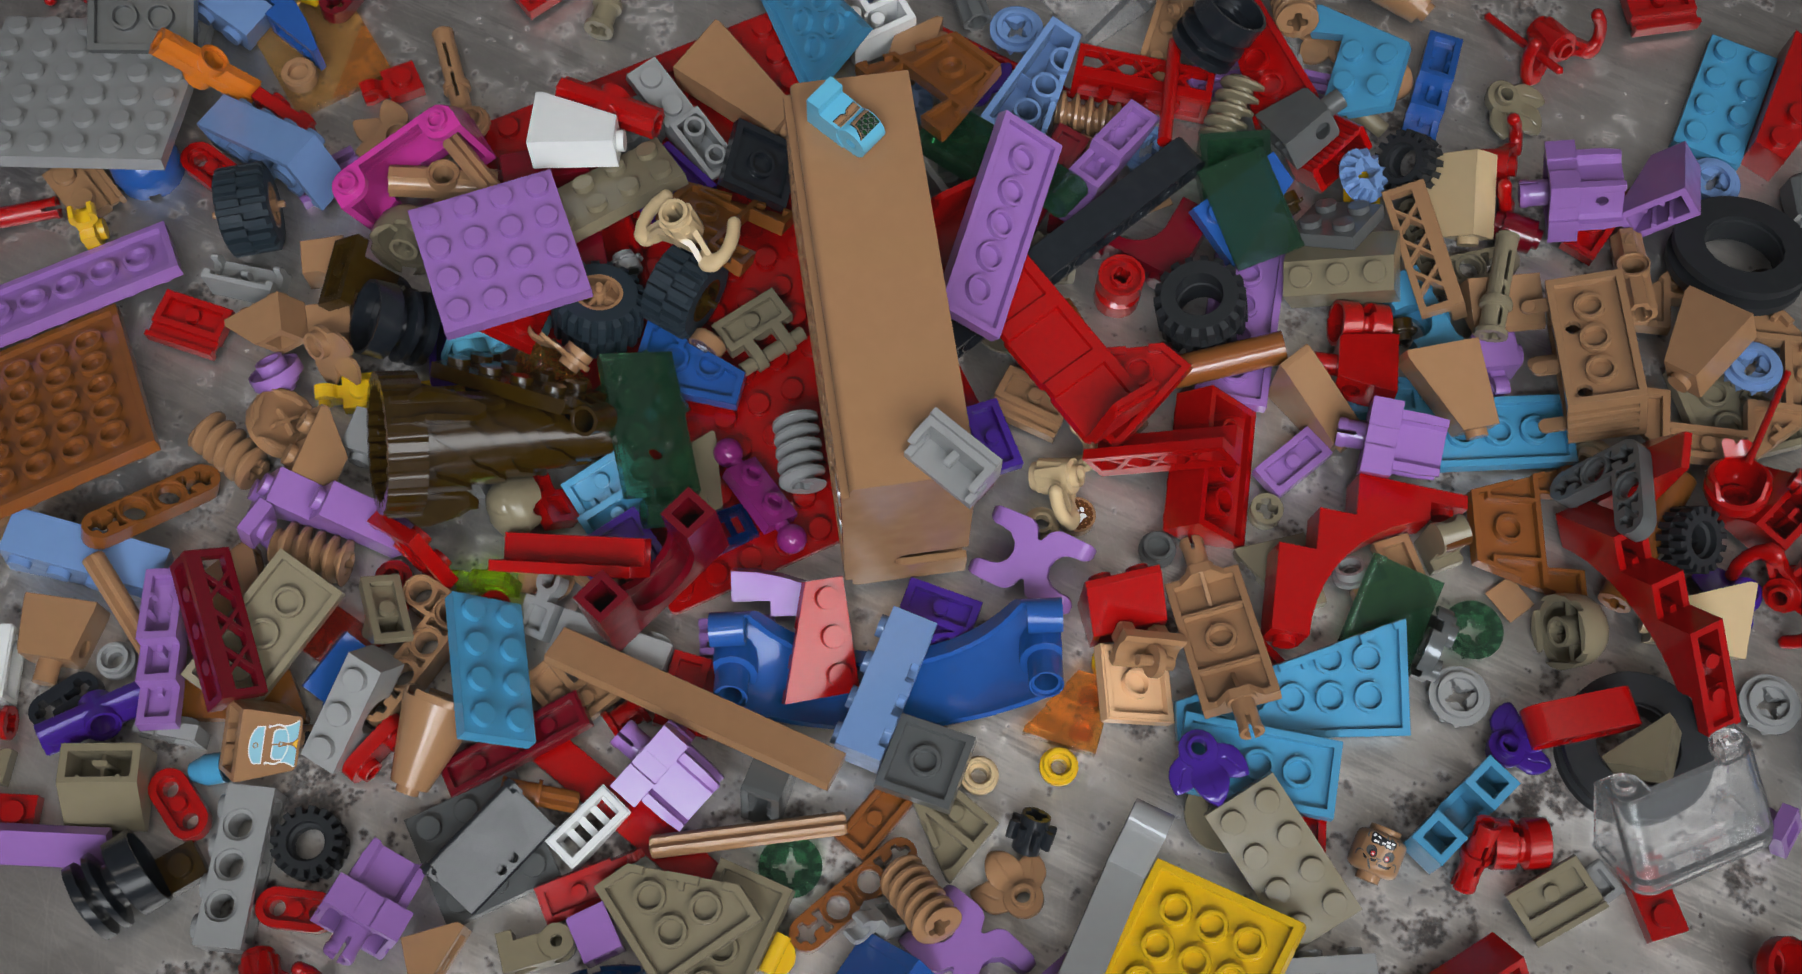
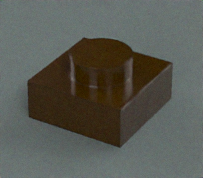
M188 840L155 859L169 891L176 897L200 884L202 876L208 873L209 866L197 842Z

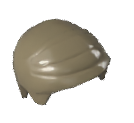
M533 477L506 478L507 482L495 483L486 494L485 505L491 524L500 534L505 536V532L529 533L541 523L542 517L533 511L535 504L542 498L539 485Z

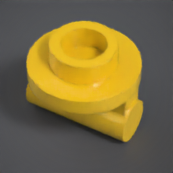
M776 932L758 970L763 974H788L796 962V952L790 942L791 938Z

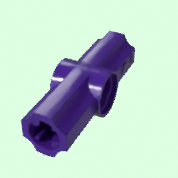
M133 681L111 692L100 689L89 691L81 697L78 706L33 725L46 755L51 756L60 752L61 743H81L88 739L105 741L116 736L120 732L122 724L136 718L140 687L137 683Z

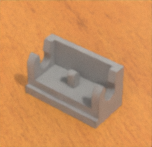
M217 253L211 254V259L215 264L214 270L204 268L201 274V278L212 294L256 303L268 294L276 291L287 294L293 278L283 267L274 266L273 270L240 264L226 261L223 255Z
M937 407L930 412V415L907 440L910 445L904 451V457L969 509L1000 477L1003 459Z

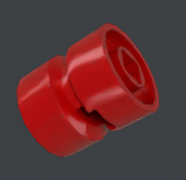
M1115 254L1106 258L1101 263L1093 299L1095 306L1103 315L1111 318H1124L1136 310L1145 281V270L1141 263L1134 257L1126 254Z
M1336 300L1332 304L1327 318L1328 342L1331 346H1336L1339 336L1342 334H1392L1393 313L1390 306L1377 303H1365L1362 306L1358 301Z
M1494 817L1502 825V830L1492 848L1493 859L1490 866L1487 867L1488 869L1513 870L1517 864L1524 870H1547L1550 868L1553 859V836L1550 824L1546 818L1521 817L1515 823L1510 817Z

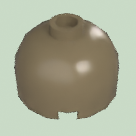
M399 204L385 210L374 223L369 234V239L372 240L370 247L372 253L382 264L394 271L402 273L403 266L416 268L417 270L413 275L426 274L408 214V210L418 208V206Z
M1563 592L1544 596L1540 600L1544 602L1540 609L1533 611L1531 634L1537 652L1540 653L1544 649L1547 658L1550 660L1546 663L1550 667L1561 671L1583 667L1593 663L1605 651L1609 641V625L1601 606L1593 599L1574 592Z

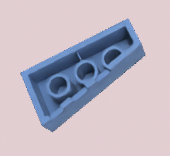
M1052 16L980 115L973 136L988 145L998 113L1005 110L1010 111L1046 135L1082 34Z

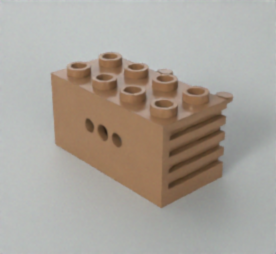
M1615 269L1545 280V298L1524 301L1521 305V311L1526 315L1546 312V325L1552 354L1532 357L1528 360L1527 365L1532 370V373L1538 377L1556 374L1563 416L1542 419L1538 423L1539 430L1546 434L1566 431L1568 444L1647 433L1649 394L1623 270ZM1577 392H1583L1585 394L1583 396H1580Z

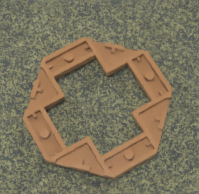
M1668 271L1652 284L1658 308L1657 318L1650 320L1647 325L1634 326L1636 333L1668 335L1671 329V306L1680 307L1684 291L1675 283ZM1784 310L1770 315L1754 316L1757 332L1754 342L1762 343L1768 347L1780 348L1783 372L1785 370L1791 372V376L1782 394L1781 402H1779L1754 459L1756 461L1802 428V332L1793 325L1795 319ZM1647 387L1649 394L1647 433L1639 435L1647 441L1684 431L1691 432L1693 435L1690 464L1710 466L1714 461L1724 457L1722 439H1732L1736 444L1741 439H1748L1753 443L1771 401L1747 399L1743 405V430L1670 422L1671 390Z

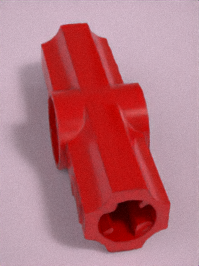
M566 76L565 78L561 77L556 86L555 96L616 114L620 129L649 139L657 138L662 129L665 117L664 109L631 98L628 92L618 85L606 83L601 88Z

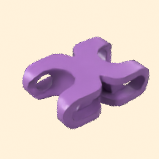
M995 506L992 518L995 523L1002 525L1012 533L1015 541L1014 551L1007 560L999 563L984 558H974L970 561L968 570L975 576L1001 588L1013 587L1023 579L1024 594L1027 598L1062 597L1063 614H1069L1072 602L1068 596L1052 586L1049 579L1050 567L1056 560L1063 557H1071L1083 562H1089L1094 559L1097 550L1093 546L1061 531L1051 532L1040 540V526L1034 519L1004 506Z
M946 885L943 888L946 896L954 903V907H957L962 914V921L952 937L944 942L923 944L918 942L911 931L904 933L898 940L903 951L921 960L935 974H945L949 971L952 974H979L981 969L989 963L998 962L1010 967L1016 973L1025 974L1030 972L1036 965L1034 956L1007 930L997 928L985 934L982 933L981 930L985 918L982 908L953 885Z

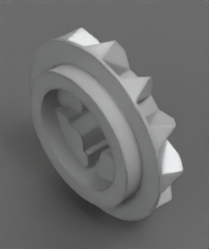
M1451 666L1442 669L1436 682L1430 683L1426 693L1430 701L1429 709L1435 711L1439 716L1440 722H1447L1454 725L1455 728L1472 726L1480 721L1488 712L1491 701L1489 688L1483 678L1475 671L1462 666ZM1452 688H1455L1457 693L1464 692L1466 694L1471 692L1462 702L1464 708L1458 702H1446L1453 694Z
M1769 674L1754 676L1742 684V688L1737 695L1740 706L1739 712L1746 719L1747 727H1753L1761 731L1762 735L1777 734L1779 736L1795 727L1800 719L1801 702L1795 689L1780 677ZM1764 697L1767 702L1781 703L1771 711V715L1768 710H1761V708L1757 709L1756 707L1764 701Z

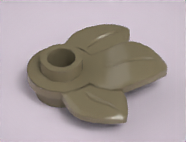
M1504 80L1495 81L1487 88L1484 103L1490 111L1489 124L1500 139L1505 140L1509 137L1507 117L1511 113H1517L1520 116L1524 134L1531 136L1540 134L1542 119L1537 109L1545 103V99L1538 90L1526 84L1513 86Z

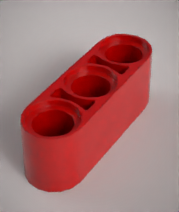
M1619 686L1542 702L1519 711L1531 750H1542L1623 733L1642 725L1629 686Z

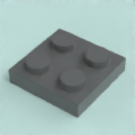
M1333 198L1317 200L1287 231L1288 245L1355 250L1385 218L1383 204H1370L1366 200H1356L1353 202H1339Z
M902 713L874 782L875 789L950 814L976 746V737Z

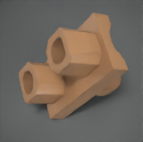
M1120 621L1117 623L1111 636L1114 647L1109 660L1113 666L1143 668L1144 674L1147 677L1158 679L1165 670H1174L1177 655L1186 646L1188 641L1184 634L1169 633L1165 625L1154 624L1148 627L1147 630H1139L1135 628L1132 622Z

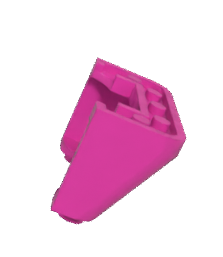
M434 105L341 170L332 182V192L342 210L372 230L374 223L385 210L402 204L398 197H389L388 169L390 165L429 166L432 162L440 160L449 154L443 147V142L457 132L462 135L486 165L497 157L473 118L465 110L457 106Z

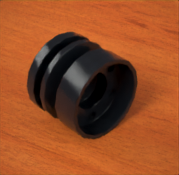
M1195 0L1193 2L1194 6L1189 7L1172 28L1173 39L1182 53L1198 67L1210 73L1226 74L1231 70L1236 61L1241 58L1244 48L1250 47L1265 29L1266 18L1254 0Z
M369 279L358 293L352 309L349 340L354 353L376 359H384L388 356L391 362L404 363L411 367H421L427 362L433 352L441 323L433 293L427 291L419 292L415 288L402 290L398 284L379 279Z
M129 829L123 830L100 845L105 864L94 855L87 853L80 858V865L72 862L61 870L62 880L74 907L92 929L107 940L119 934V924L122 927L129 928L135 923L131 904L141 913L149 915L173 898L155 862V858L144 843Z

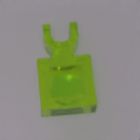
M488 567L487 569H471V572L451 569L459 579L453 585L457 586L456 590L458 592L484 593L490 590H498L507 597H520L522 583L513 577L510 572L488 571Z

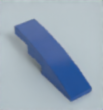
M265 0L272 5L265 15L274 33L305 58L311 60L321 71L327 66L316 39L295 0Z
M1430 30L1403 118L1402 130L1412 129L1436 140L1449 90L1454 81L1463 39Z

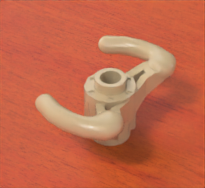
M668 189L659 192L642 209L635 226V240L643 247H649L661 241L674 244L693 253L702 271L717 272L728 262L736 250L740 238L741 220L736 216L728 219L723 244L717 252L712 253L703 239V222L691 204L685 203L680 199H672L673 194ZM658 213L659 220L651 224L652 220ZM697 243L700 245L702 250H698V248L696 247Z
M1069 426L1070 431L1078 436V434L1073 430V428ZM1078 436L1083 445V449L1098 448L1097 444H1086ZM1083 454L1074 457L1039 458L1037 461L1032 462L1029 467L1028 481L1030 488L1043 495H1049L1050 504L1057 521L1066 530L1073 531L1080 523V513L1075 503L1076 493L1084 484L1085 472L1093 469L1082 460Z

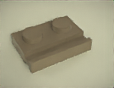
M1575 854L1504 894L1538 948L1609 907Z

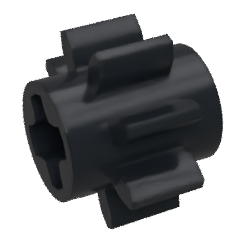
M1025 807L1021 814L1013 812L1005 837L1013 839L1011 847L1017 853L1027 857H1037L1040 855L1041 850L1045 852L1050 851L1057 827L1050 825L1051 816L1047 812L1035 807Z

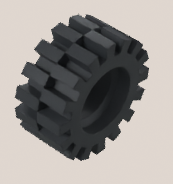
M1399 129L1396 130V135L1390 133L1386 136L1389 143L1381 142L1378 147L1383 150L1382 153H1375V155H1378L1379 165L1386 167L1382 172L1383 176L1388 179V182L1383 186L1384 189L1390 190L1423 178L1426 187L1431 189L1435 185L1431 179L1433 177L1439 179L1441 173L1436 172L1437 167H1443L1444 161L1437 159V157L1443 156L1442 149L1436 148L1439 145L1438 142L1431 139L1432 137L1412 129H1406V131ZM1414 150L1416 153L1415 165L1406 176H1402L1400 171L1401 162L1408 152Z
M1678 506L1670 508V512H1665L1662 516L1666 522H1659L1657 527L1662 530V534H1656V541H1661V546L1656 547L1658 554H1664L1660 560L1683 569L1684 574H1709V571L1716 570L1718 568L1716 563H1721L1723 560L1720 552H1726L1727 545L1722 544V539H1727V532H1721V528L1725 524L1723 520H1717L1720 516L1719 513L1712 511V508L1709 506Z
M308 805L306 810L302 806L294 808L296 812L294 815L287 812L282 816L286 821L282 825L276 823L273 828L277 831L276 836L270 837V843L274 845V849H270L271 856L276 859L274 863L284 873L301 882L308 880L311 883L319 882L320 877L327 880L332 877L330 872L333 869L339 871L343 867L339 863L341 859L348 858L349 852L345 850L346 846H350V839L346 836L348 831L337 817L324 808L319 809L313 805ZM308 830L321 831L325 839L324 848L321 853L311 859L300 858L296 852V842L299 836Z

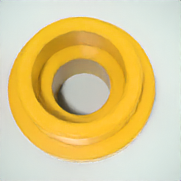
M1053 747L1042 755L1039 762V772L1048 784L1056 787L1066 786L1077 775L1078 761L1070 750L1063 747ZM1054 762L1063 763L1065 772L1061 774L1053 772L1051 764Z

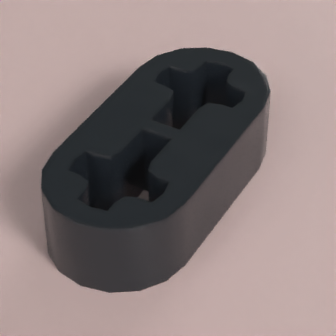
M86 671L72 674L37 696L31 702L28 709L29 719L34 725L47 720L44 718L46 715L45 708L49 705L55 708L52 711L54 716L78 706V702L81 699L79 694L81 693L80 686L86 683L90 686L88 688L89 692L96 689L106 690L104 683L95 675Z

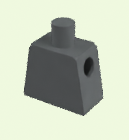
M1302 88L1260 111L1255 116L1267 140L1298 170L1339 135L1340 130L1333 116L1346 108L1347 102L1337 89L1319 99L1308 88Z
M753 758L740 789L741 818L753 822L782 819L796 777Z

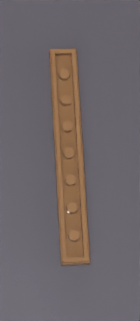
M563 628L544 655L545 663L823 790H829L845 761L846 753L569 628Z

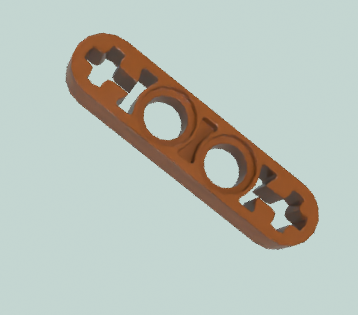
M198 464L85 515L82 519L81 539L86 546L98 550L110 548L213 500L220 491L221 475L213 466ZM164 493H173L180 500L176 503L166 504L160 501L158 497ZM136 508L144 511L146 515L141 519L135 520L127 518L124 512ZM98 527V529L100 530L107 529V532L102 533L100 530L92 531V528Z
M903 837L889 840L799 915L789 928V938H791L790 942L794 949L802 954L815 953L854 921L852 915L860 909L864 901L882 897L884 894L880 887L873 893L861 891L857 885L858 878L865 872H874L881 880L884 870L875 862L881 859L883 866L889 863L893 858L891 851L893 848H896L898 851H903L906 848L909 851L907 855L918 856L914 843ZM840 897L848 901L850 905L848 915L843 919H833L830 917L826 910L830 900ZM820 911L824 922L831 926L832 929L826 932L822 925L814 933L816 941L813 944H810L808 941H803L800 944L797 941L800 937L798 928L802 925L807 929L813 927L818 922V918L813 916V914Z

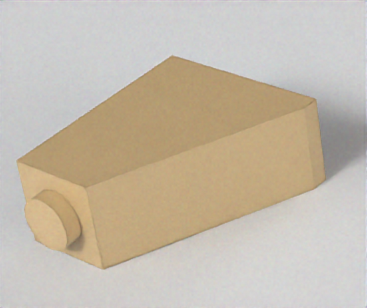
M1478 148L1443 153V156L1437 157V159L1444 161L1443 167H1437L1436 172L1441 173L1440 178L1436 179L1433 177L1431 181L1435 185L1431 189L1427 188L1443 237L1457 241L1456 245L1460 247L1479 246V241L1493 240L1498 155Z
M1746 582L1688 596L1690 605L1723 618L1730 660L1746 659L1758 583ZM1639 618L1637 630L1638 633H1642L1641 643L1657 646Z

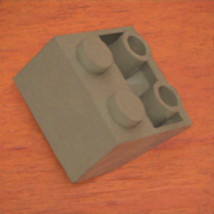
M61 743L55 783L64 825L109 827L112 829V832H122L125 829H129L132 832H148L152 804L148 795V785L156 772L158 754L143 743Z

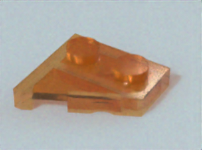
M1078 670L1066 682L1060 694L1052 697L1045 707L1024 726L1022 735L1094 757L1104 726V722L1100 720L1096 675Z

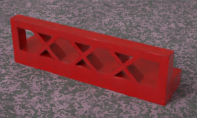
M1080 43L1069 97H1074L1076 93H1080V98L1083 100H1088L1090 96H1093L1094 102L1101 103L1103 99H1107L1108 105L1115 106L1117 102H1121L1122 108L1133 99L1152 113L1160 115L1164 82L1157 81L1152 74L1158 71L1165 73L1166 60ZM1084 57L1099 59L1104 65L1098 68L1083 65ZM1180 63L1175 119L1204 124V117L1207 115L1211 103L1215 79L1214 73H1210L1200 67ZM1124 64L1130 65L1136 69L1137 73L1133 75L1123 74L1118 67ZM1191 78L1206 81L1205 90L1191 88L1186 81Z
M1235 424L1134 434L1124 446L1111 447L1104 440H1101L1098 443V448L1083 449L1082 460L1101 477L1240 465L1243 430Z
M505 532L504 559H489L488 571L594 577L603 570L611 578H650L652 539Z

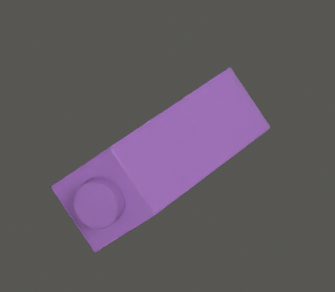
M1686 141L1650 156L1624 197L1623 228H1633L1634 231L1641 233L1642 237L1701 215V167Z

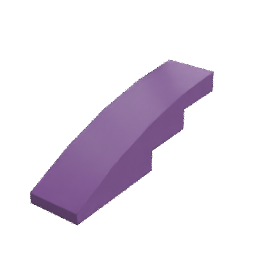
M1131 99L1092 138L1089 149L1069 168L1066 178L1046 197L1043 207L1065 222L1103 193L1159 123L1160 117Z
M170 568L146 569L135 638L140 644L135 682L140 687L135 726L139 731L180 729L185 678L180 674L186 668L187 632Z

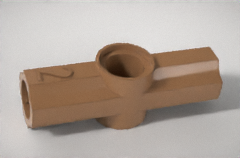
M436 160L429 166L390 165L388 169L389 197L431 198L435 203L478 190L464 171L451 160ZM490 169V171L498 179V171L495 170L499 169Z
M1633 228L1619 229L1617 233L1609 237L1614 270H1623L1634 326L1647 325L1650 320L1657 318L1658 315L1650 276L1651 261L1646 256L1642 234L1634 231Z

